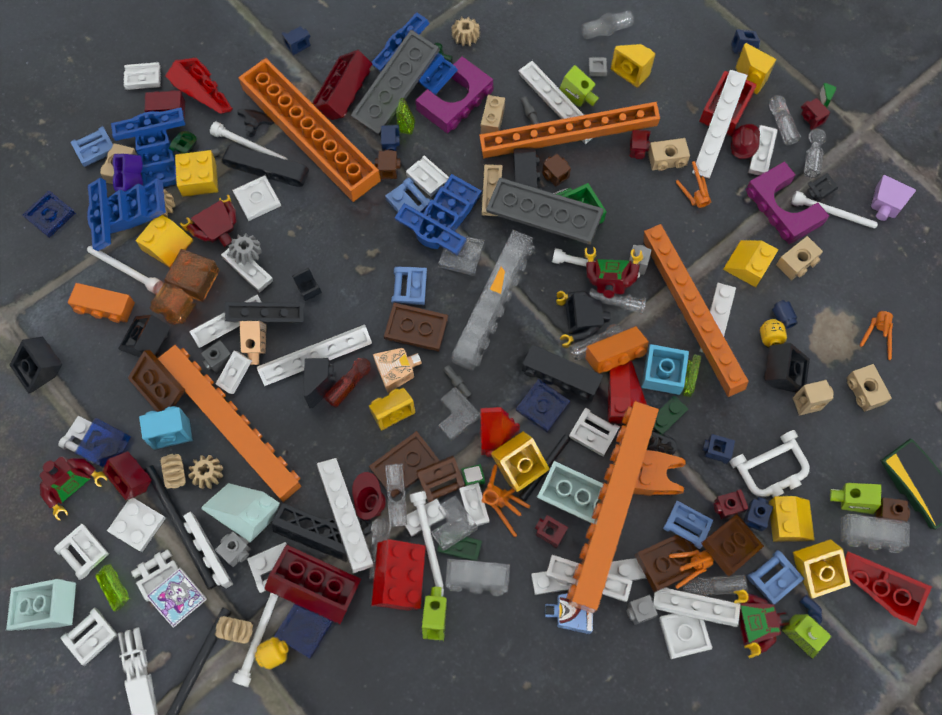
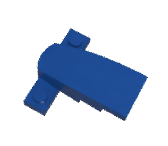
M416 12L403 28L396 31L389 38L385 48L372 61V66L381 72L409 31L413 30L420 35L430 24L429 21ZM438 53L418 83L436 95L458 69Z
M182 108L163 112H145L132 119L111 123L112 135L115 141L135 137L136 152L138 155H141L143 163L141 171L143 186L156 178L163 181V187L177 184L175 154L169 150L171 141L167 129L186 125Z
M451 174L444 187H440L434 200L431 199L424 214L404 203L395 216V220L412 229L418 241L424 246L438 249L441 246L451 253L458 255L467 239L454 231L472 210L482 195V191Z
M99 178L88 185L89 207L87 219L91 229L92 248L94 250L100 251L111 244L110 233L139 226L166 213L163 181L158 178L145 186L137 184L126 192L118 190L108 198L106 180Z

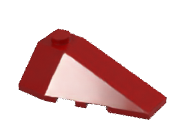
M198 58L174 61L165 75L173 86L220 114L232 111V107L224 94L218 92L216 81L210 79L211 73Z
M632 360L608 371L609 423L624 424L622 420L625 411H627L628 406L632 407L635 401L647 405Z
M502 407L481 408L480 411L481 455H486V457H492L491 453L517 436L520 431V424L515 423L513 418H509V414Z
M848 551L845 562L849 578L894 617L916 626L932 586Z

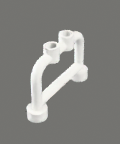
M795 430L780 436L784 444L749 461L746 460L743 454L729 461L732 468L737 467L747 487L755 496L767 497L772 495L773 498L784 494V488L789 487L792 490L802 485L800 481L807 477L810 466L795 440L798 437ZM792 449L801 465V471L768 488L759 489L748 470Z

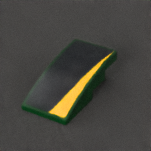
M908 439L880 461L899 493L905 494L914 510L921 512L930 529L936 530L942 525V473L913 439Z

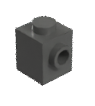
M221 340L201 353L204 357L202 363L208 370L212 369L216 374L225 368L231 357V353Z

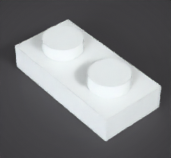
M233 351L216 385L228 393L234 394L252 360L238 351Z
M479 483L459 488L469 527L472 528L489 523L485 503L481 501L483 497Z
M437 499L424 505L429 527L447 518ZM417 510L402 517V521L411 537L422 531Z

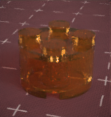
M164 283L152 299L149 308L157 314L161 313L166 317L165 320L172 325L176 323L184 324L195 308L196 303H192L194 299L180 288L172 289L169 288L171 284Z

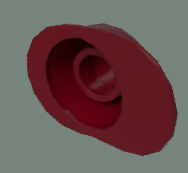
M745 124L738 127L733 132L731 138L732 154L739 159L750 158L756 154L760 145L759 128L753 124Z
M363 472L354 480L352 494L356 514L359 518L368 520L375 516H381V512L386 506V498L381 492L377 477L373 473Z

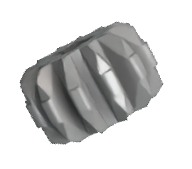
M245 233L244 237H241L238 234V239H232V244L229 245L230 256L237 264L240 262L244 266L246 262L253 264V259L258 260L259 254H261L260 242L253 235L248 237V234Z

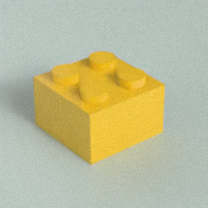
M211 150L175 155L177 187L182 197L218 192L216 160Z
M524 431L491 453L508 485L517 492L550 470L534 439Z

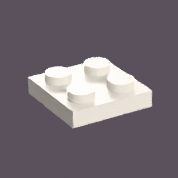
M131 498L107 531L140 552H143L166 517L135 498Z

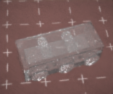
M846 514L841 517L840 542H847V545L854 547L868 545L869 549L875 550L881 549V547L889 548L890 552L899 553L910 547V522Z
M448 559L445 585L449 587L450 591L461 592L463 588L470 589L471 593L481 594L482 591H491V595L502 596L503 592L507 593L510 565Z

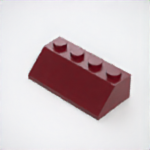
M359 50L339 56L312 104L326 118L331 120L343 118L347 114L348 106L355 100L356 92L362 87L364 78L369 75V69L373 63Z
M286 544L268 576L264 590L341 624L361 579Z

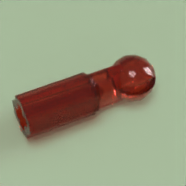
M366 358L355 360L350 371L338 380L324 396V399L334 408H337L355 388L357 382L363 376L370 373V361Z

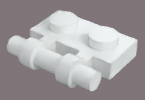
M169 549L162 553L158 552L154 555V558L146 563H140L137 565L138 568L131 571L134 578L140 575L143 576V579L136 582L147 602L150 600L146 595L179 568L174 560L168 564L166 563V560L172 556ZM159 565L160 568L151 574L149 573L150 569Z

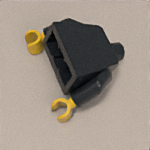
M559 291L556 294L557 298L562 297V299L556 300L558 305L562 306L566 303L569 334H572V336L564 334L560 337V340H569L568 343L562 344L563 348H568L573 341L576 343L593 336L604 325V322L608 323L611 319V313L602 310V302L586 291L568 292V294Z

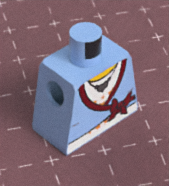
M567 594L558 595L557 604H545V617H557V627L586 634L593 632V613L568 605L570 600L566 599Z

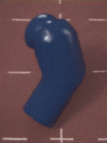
M806 594L800 600V603L808 609V615L820 625L822 622V609Z

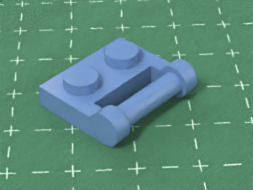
M103 126L98 128V131L77 141H70L84 167L106 157L109 150L112 149L113 143Z
M411 178L405 179L401 185L385 195L386 200L397 212L405 203L424 213L431 201L420 192ZM409 189L422 204L417 206L407 195L406 190Z
M395 267L393 273L395 275L394 296L391 298V303L425 305L427 268ZM408 275L406 296H401L402 276Z
M676 501L663 529L667 532L669 530L694 543V546L698 549H701L703 546L701 542L706 539L713 520ZM674 522H676V523H678L679 525H681V526H683V527L689 529L690 531H692V532L698 534L699 537L696 536V535H694V534H692L691 532H689V531H687V530L681 528L680 526L674 524Z
M778 550L759 569L747 575L748 580L756 586L770 604H776L804 580L803 576ZM778 563L781 564L783 568L765 583L761 581V577Z

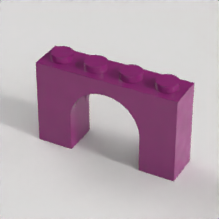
M461 57L453 64L458 71L451 77L468 91L464 99L458 102H446L428 89L416 99V110L447 134L452 129L454 130L463 118H467L474 107H478L482 100L493 91V79L464 57Z
M784 161L751 180L746 191L747 195L758 205L759 210L767 216L770 224L779 231L781 238L790 245L824 225L829 215L818 202L798 213L787 212L777 205L774 193L790 185L795 177V173Z

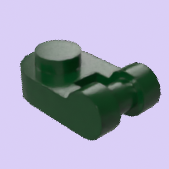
M182 131L171 142L169 150L173 152L178 151L181 154L189 153L195 146L197 138L191 132Z

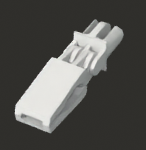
M137 627L133 631L127 630L125 634L120 632L118 637L122 655L119 657L122 659L123 669L127 674L125 687L132 715H158L151 674H147L146 669L148 663L145 652L147 650L143 649L140 629Z

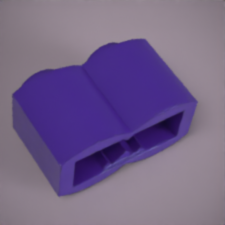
M114 154L113 169L115 173L113 176V187L115 191L123 190L126 192L137 184L143 185L141 155Z

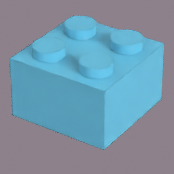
M650 344L646 354L641 388L680 395L685 384L689 351Z
M171 406L167 407L164 411H149L145 415L139 416L142 439L153 450L193 441L190 420L180 407Z

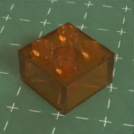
M181 249L164 281L170 290L203 302L220 270L214 260Z

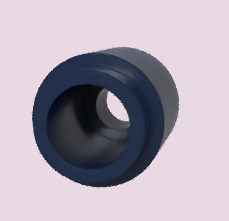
M782 300L774 304L775 307L772 311L776 319L784 324L785 329L792 328L798 324L797 316L790 302Z

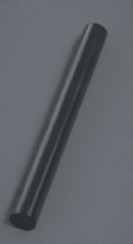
M564 434L545 460L549 468L571 438ZM546 473L527 485L519 498L526 501Z

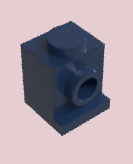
M301 26L287 34L285 32L282 33L284 44L292 55L310 46V34L307 29H303Z
M736 29L731 42L734 54L742 51L745 43L757 49L759 48L760 39L756 31Z
M399 125L381 126L382 151H397V146H400Z
M711 434L708 440L705 439L702 451H706L704 457L727 464L732 458L735 440Z
M758 497L757 500L753 499L749 503L743 522L747 526L762 532L768 526L773 506L769 505V501L764 498ZM757 510L763 511V515H760Z

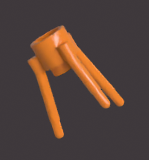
M693 161L692 165L700 190L694 193L693 198L679 180H676V184L689 198L692 206L697 205L698 208H703L711 203V199L708 194L705 178L700 177L696 162Z
M880 311L876 318H872L871 324L860 343V347H863L874 326H877L878 330L883 331V336L887 337L888 360L892 359L893 315L890 312Z
M496 464L493 466L488 487L483 492L481 500L482 503L494 505L498 501L502 502L504 498L515 492L511 488L504 494H501L500 489L494 485L498 467Z
M499 488L500 491H501V494H504L505 492H507L506 489L502 490L501 488ZM510 494L502 502L498 501L490 506L495 509L513 537H517L516 532L499 509V506L502 508L506 505L516 515L521 516V513L508 502L509 498L526 508H530V505Z
M707 550L669 554V558L692 556L691 563L680 567L681 571L692 567L697 569L675 586L677 589L699 574L706 572V568L713 565V557Z

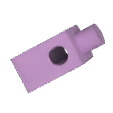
M883 175L876 186L871 204L872 209L878 211L876 217L882 221L887 220L888 216L895 218L915 193L916 189Z

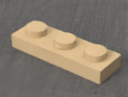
M484 165L482 215L497 216L487 213L486 208L499 177L502 178V165Z

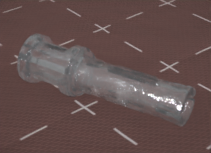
M592 288L589 293L604 304L622 307L624 311H637L643 315L647 298L639 299L631 297L630 294L626 296L614 294L613 298H606L603 293H598L597 290Z

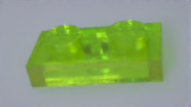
M694 354L691 360L687 362L686 371L688 373L687 378L685 377L683 396L691 397L695 390L701 361L700 355Z
M111 564L103 566L95 577L112 610L117 611L126 604L129 597L118 578L117 572L114 571Z

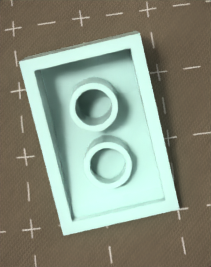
M228 483L202 506V510L251 542L274 520L279 502L262 491Z
M54 579L11 588L6 630L58 628L72 625L76 583Z

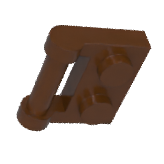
M454 456L416 471L423 491L426 493L428 503L461 487H465ZM451 479H456V482L439 488L435 491H430V488L447 482Z

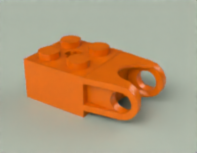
M646 450L633 494L652 496L684 493L683 486L673 483L668 479L667 470L684 467L686 461L677 456Z

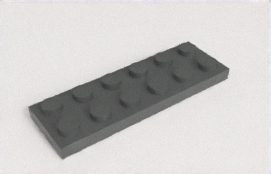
M410 30L357 105L351 117L380 136L381 126L389 124L440 51L439 47L413 30Z
M499 177L486 211L493 215L591 245L604 209Z

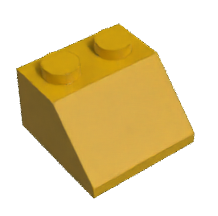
M745 43L736 64L737 72L747 75L746 80L757 84L754 93L758 94L768 80L776 59Z
M642 44L616 46L610 70L638 88L650 75L655 53Z
M160 215L149 223L135 241L142 251L171 268L192 243L193 239L172 220Z
M740 240L723 270L757 287L779 249L764 241Z
M404 388L400 390L395 389L388 396L377 398L369 405L370 412L381 431L415 414L414 401Z
M775 496L769 501V505L773 506L770 515L773 542L814 541L809 500L796 496Z
M831 539L793 552L796 569L803 576V584L811 598L850 586L843 549Z

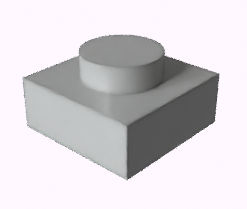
M589 58V76H606V58Z

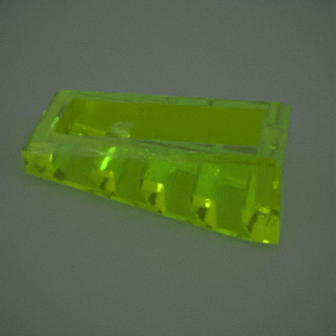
M400 98L396 112L399 133L412 134L415 118L405 99Z

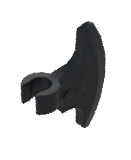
M251 109L237 110L238 115L245 117L244 124L247 125L245 131H248L247 136L254 137L256 129L261 124H274V121L263 112Z

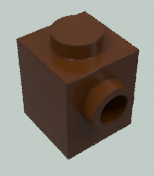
M379 151L378 158H375V167L379 170L380 179H397V169H401V159L397 158V151Z
M558 154L548 157L543 162L542 174L555 187L570 177V166Z
M881 498V505L876 511L875 522L896 525L907 522L910 517L908 501Z

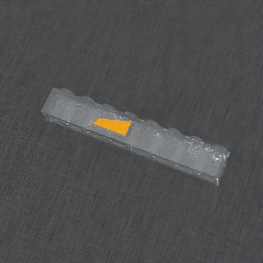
M512 230L451 355L452 363L473 371L475 365L479 366L482 359L480 354L489 345L490 339L488 338L490 333L494 334L498 325L496 321L498 317L501 318L505 311L503 306L506 301L509 302L513 293L511 289L513 286H517L520 279L518 275L520 271H524L527 265L526 258L533 253L535 247L532 245L533 237Z

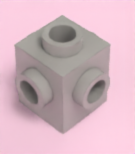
M234 532L225 535L220 541L221 544L215 549L232 567L238 562H243L249 556L248 552L251 550L247 546L249 541L240 535L237 536Z

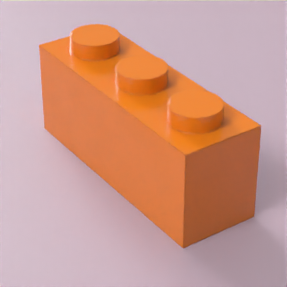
M79 283L75 284L68 300V304L78 314L88 313L98 319L105 317L115 323L120 321L127 323L135 304L130 295Z
M635 326L587 346L585 359L593 370L600 374L616 366L624 365L633 359L643 357L647 354L649 341Z

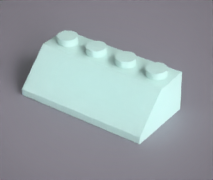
M554 461L537 498L589 523H594L595 519L592 518L597 503L601 502L598 496L603 483Z

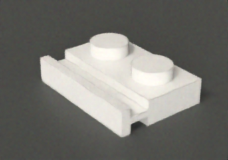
M159 62L124 65V87L126 90L160 87L161 66Z
M425 156L406 171V175L430 197L439 191L440 187H443L449 179L443 171Z

